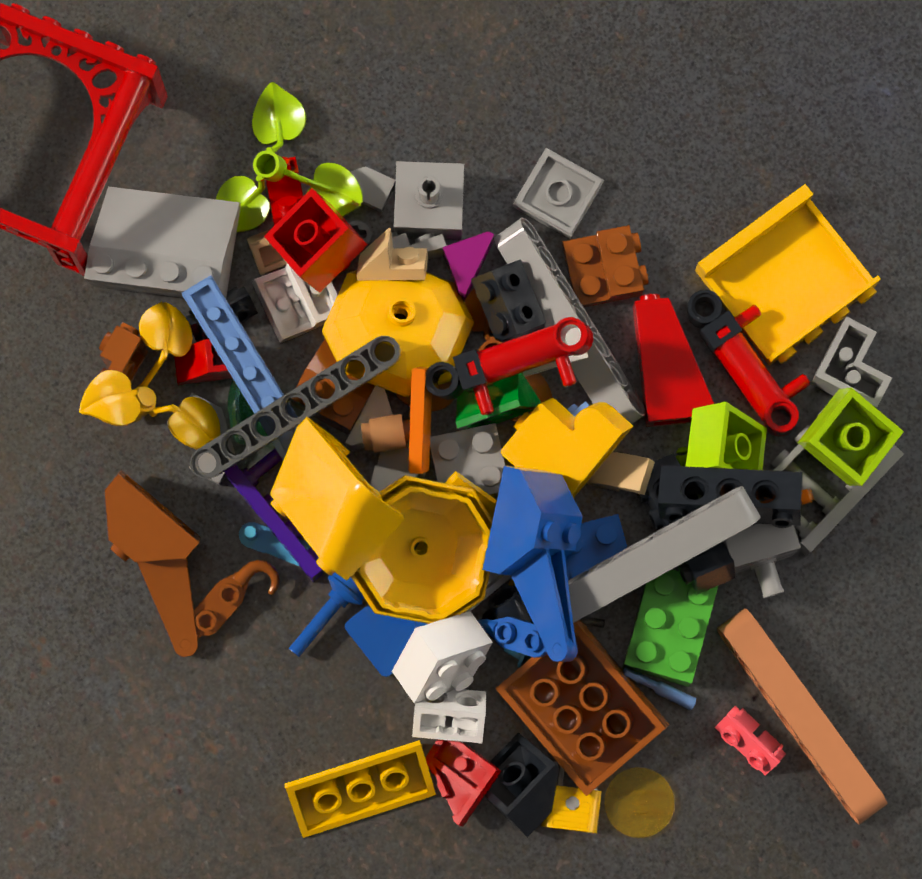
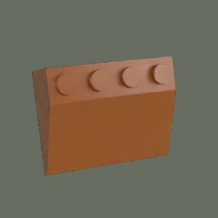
M578 620L573 623L578 647L574 660L570 662H555L550 659L548 654L544 657H531L495 689L585 796H587L670 724L631 678L624 675L623 669L584 623Z

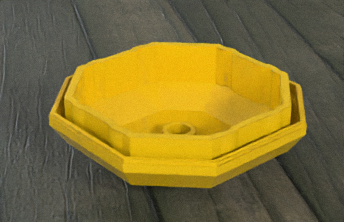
M357 270L347 273L322 329V333L336 362L376 337L390 336L394 338L401 348L399 361L388 370L368 381V383L404 397L411 395L413 368L430 367L437 362H446L455 366L453 357L462 353L474 321L454 282L426 272L425 280L357 281ZM403 314L406 316V319H398L395 315ZM382 342L375 349L377 359L382 362L391 360L395 354L394 346L389 342ZM358 360L351 361L346 367V374L361 379L365 373L364 364ZM446 372L442 374L438 384L449 382L452 377L451 373Z
M404 475L381 490L382 500L391 507L397 508L405 517V520L351 576L375 614L430 624L448 617L460 615L484 600L490 572L482 569L493 519L474 489ZM420 541L425 542V550L422 553H416L414 551L415 544Z

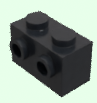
M521 259L471 279L495 340L503 341L546 323Z

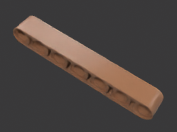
M744 608L718 626L717 631L724 643L853 820L860 825L888 805L883 793L754 616Z

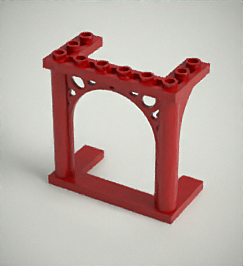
M0 3V43L8 46L7 49H0V60L15 56L32 55L45 57L64 65L76 74L86 87L94 111L91 139L51 228L0 208V229L47 248L56 265L85 276L88 255L80 240L134 122L149 104L163 109L168 98L159 68L153 59L142 54H137L134 57L124 53L125 50L113 42L106 41L105 44L94 41L92 40L93 37L83 30L74 29L72 32L61 27L60 22L48 16H43L42 19L32 16L30 11L21 5L12 3L10 6ZM18 33L27 41L31 38L32 43L29 46L19 44ZM56 48L58 50H61V53L59 55H53V49ZM83 61H86L87 65H95L90 71L80 68V64ZM106 71L116 74V81L111 86L103 89L94 87L93 80L98 74ZM115 95L113 100L108 99L109 104L107 108L100 104L101 97L107 98Z

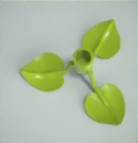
M274 82L269 83L260 95L252 118L253 132L259 142L272 144L277 141L273 147H268L266 151L258 153L254 158L253 168L257 174L258 187L248 177L234 176L224 182L216 196V200L241 203L237 232L253 230L260 226L268 217L271 205L269 200L261 194L265 189V180L276 182L284 176H288L311 187L308 191L311 188L317 191L332 204L342 217L358 209L363 203L359 182L345 167L336 163L320 164L314 172V180H311L288 170L286 161L281 156L275 154L283 146V139L294 140L302 133L306 125V112L296 97Z

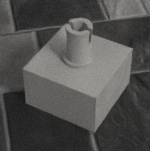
M396 161L394 232H397L398 235L406 233L407 238H418L422 235L433 233L434 236L443 234L444 239L462 240L464 164Z
M756 524L723 541L734 560L735 574L755 569L763 593V599L784 593L775 563L792 557L801 548L794 525L788 528H778L772 524Z

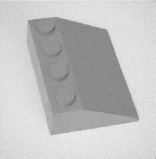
M108 186L90 242L84 279L94 287L184 298L181 294L182 292L211 275L226 298L241 203Z

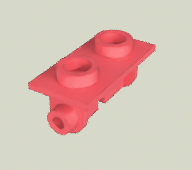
M734 706L714 728L721 734L726 743L734 746L746 757L748 763L754 769L760 770L766 776L787 754L782 750L784 746L766 730L759 737H756L753 732L760 724L744 708L740 710Z

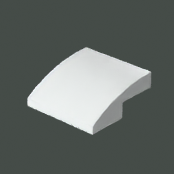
M288 263L285 268L256 278L252 282L280 343L324 325L338 295L332 281L319 293L301 279Z

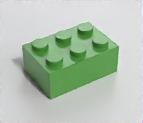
M672 569L645 583L622 668L626 667L647 676L689 687L693 682L718 586L697 595L692 584L686 585L680 572Z

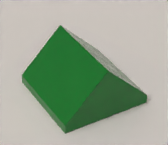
M519 373L493 382V386L487 388L494 407V412L488 415L481 414L474 392L468 393L463 391L457 397L455 422L457 429H470L493 423L497 425L522 416L525 412H532L541 401L524 374Z

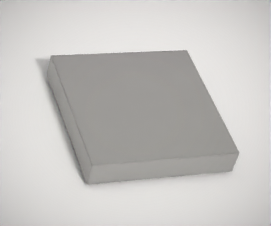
M545 148L512 207L571 240L604 184V180Z

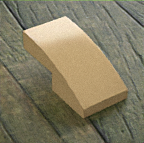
M612 452L587 484L618 492L621 489L645 495L655 462L650 458Z

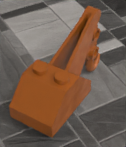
M123 470L106 487L105 502L108 540L113 543L110 549L125 562L129 558L135 563L137 562L174 650L178 655L182 657L193 655L197 650L198 639L201 636L212 635L220 629L242 603L249 580L256 573L264 572L270 576L271 586L268 590L270 595H273L278 589L280 579L276 568L267 561L255 560L247 563L238 572L220 580L194 609L187 556L198 545L200 536Z

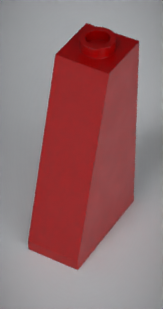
M659 294L640 296V300L634 302L633 317L643 405L646 410V427L691 423L693 408L714 404L670 299L660 298Z

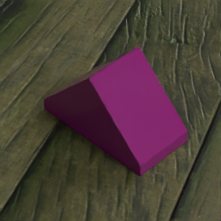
M489 231L443 247V257L452 282H454L464 302L473 287L471 279L478 276L494 243V234Z

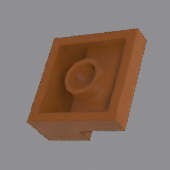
M630 225L596 231V235L562 242L571 288L583 307L643 295V286L649 284L648 274L645 265H638L636 253L641 252V243L638 232L631 233Z
M122 322L120 327L116 325L113 333L109 331L106 333L101 341L99 350L102 351L100 356L108 369L103 368L100 373L107 370H116L124 373L129 378L130 383L132 382L148 353L136 328Z

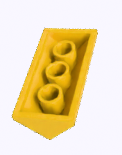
M420 740L285 783V788L303 838L436 795Z

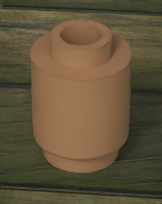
M402 414L370 418L369 422L361 423L365 451L374 450V453L407 448L406 441H409L410 420H403Z

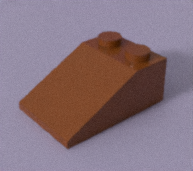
M326 339L306 367L296 387L336 363V359ZM347 375V377L351 380H359L358 378ZM323 379L317 384L316 392L320 398L328 399L333 396L335 385L330 379ZM368 382L313 417L349 435L376 385ZM295 397L290 400L292 406L303 412L305 411V403L301 398Z

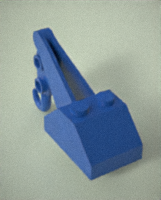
M504 466L482 570L500 575H511L533 623L515 617H504L495 620L479 619L477 621L484 631L502 648L530 657H544L548 654L550 659L555 662H570L576 657L578 647L574 632L565 558L576 551L577 542L581 536L580 527L583 516L561 474L546 470Z

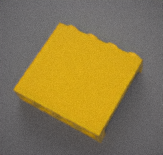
M806 184L698 262L695 272L710 291L715 292L720 297L722 306L726 311H730L733 317H736L752 305H756L759 308L761 316L742 328V332L769 366L777 360L780 364H783L797 353L794 347L805 340L807 344L813 342L823 334L822 326L829 321H832L834 324L841 321L850 313L848 307L857 300L862 305L877 293L875 287L881 280L878 275L872 278L811 201L813 193Z

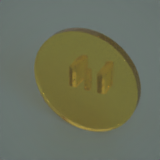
M641 767L627 769L610 782L604 798L605 812L611 824L622 834L634 838L649 837L660 832L670 821L674 811L673 792L668 782L659 773Z

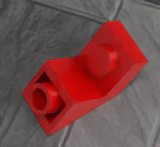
M296 156L290 158L282 157L286 161L287 169L299 174ZM284 176L276 182L266 180L274 226L303 197L301 182L288 176Z

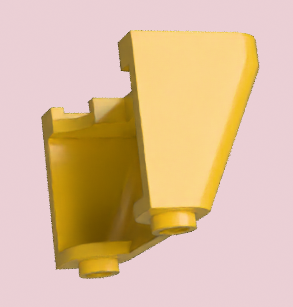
M306 417L295 430L271 489L270 495L273 500L270 504L282 516L289 518L319 557L316 560L318 566L328 575L332 576L336 573L347 581L401 525L405 517L397 508L391 507L383 501L382 494L364 479L346 457L350 452L343 443L312 419Z

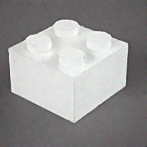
M467 611L460 615L415 628L392 672L413 703L425 699L435 700L446 692L452 690L461 691L471 685L474 680V674L478 667L486 660L485 655L493 642L471 611Z

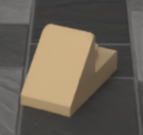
M388 228L360 254L356 275L357 281L425 280L428 264L427 248H393L391 228Z

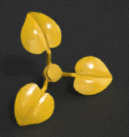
M161 301L147 309L139 322V333L144 343L153 350L161 351L160 357L144 381L137 388L131 390L130 380L124 373L116 370L104 371L97 375L85 390L80 403L79 413L95 417L114 426H127L132 422L140 421L147 414L155 417L159 413L173 412L167 421L170 432L178 441L197 450L221 435L219 418L214 408L205 400L197 397L185 398L181 401L179 407L174 404L156 407V395L152 389L148 388L149 383L166 360L168 353L176 357L184 356L190 350L193 340L192 330L185 316L173 305Z

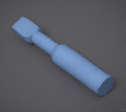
M626 667L623 670L625 676L653 689L655 694L688 710H692L696 703L695 697L662 681L656 682L640 672H635Z

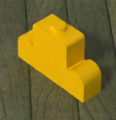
M550 398L538 404L531 414L525 412L513 426L517 431L502 448L501 453L515 467L546 470L563 475L573 498H575L634 426L607 403H594L581 410L575 417L556 399Z

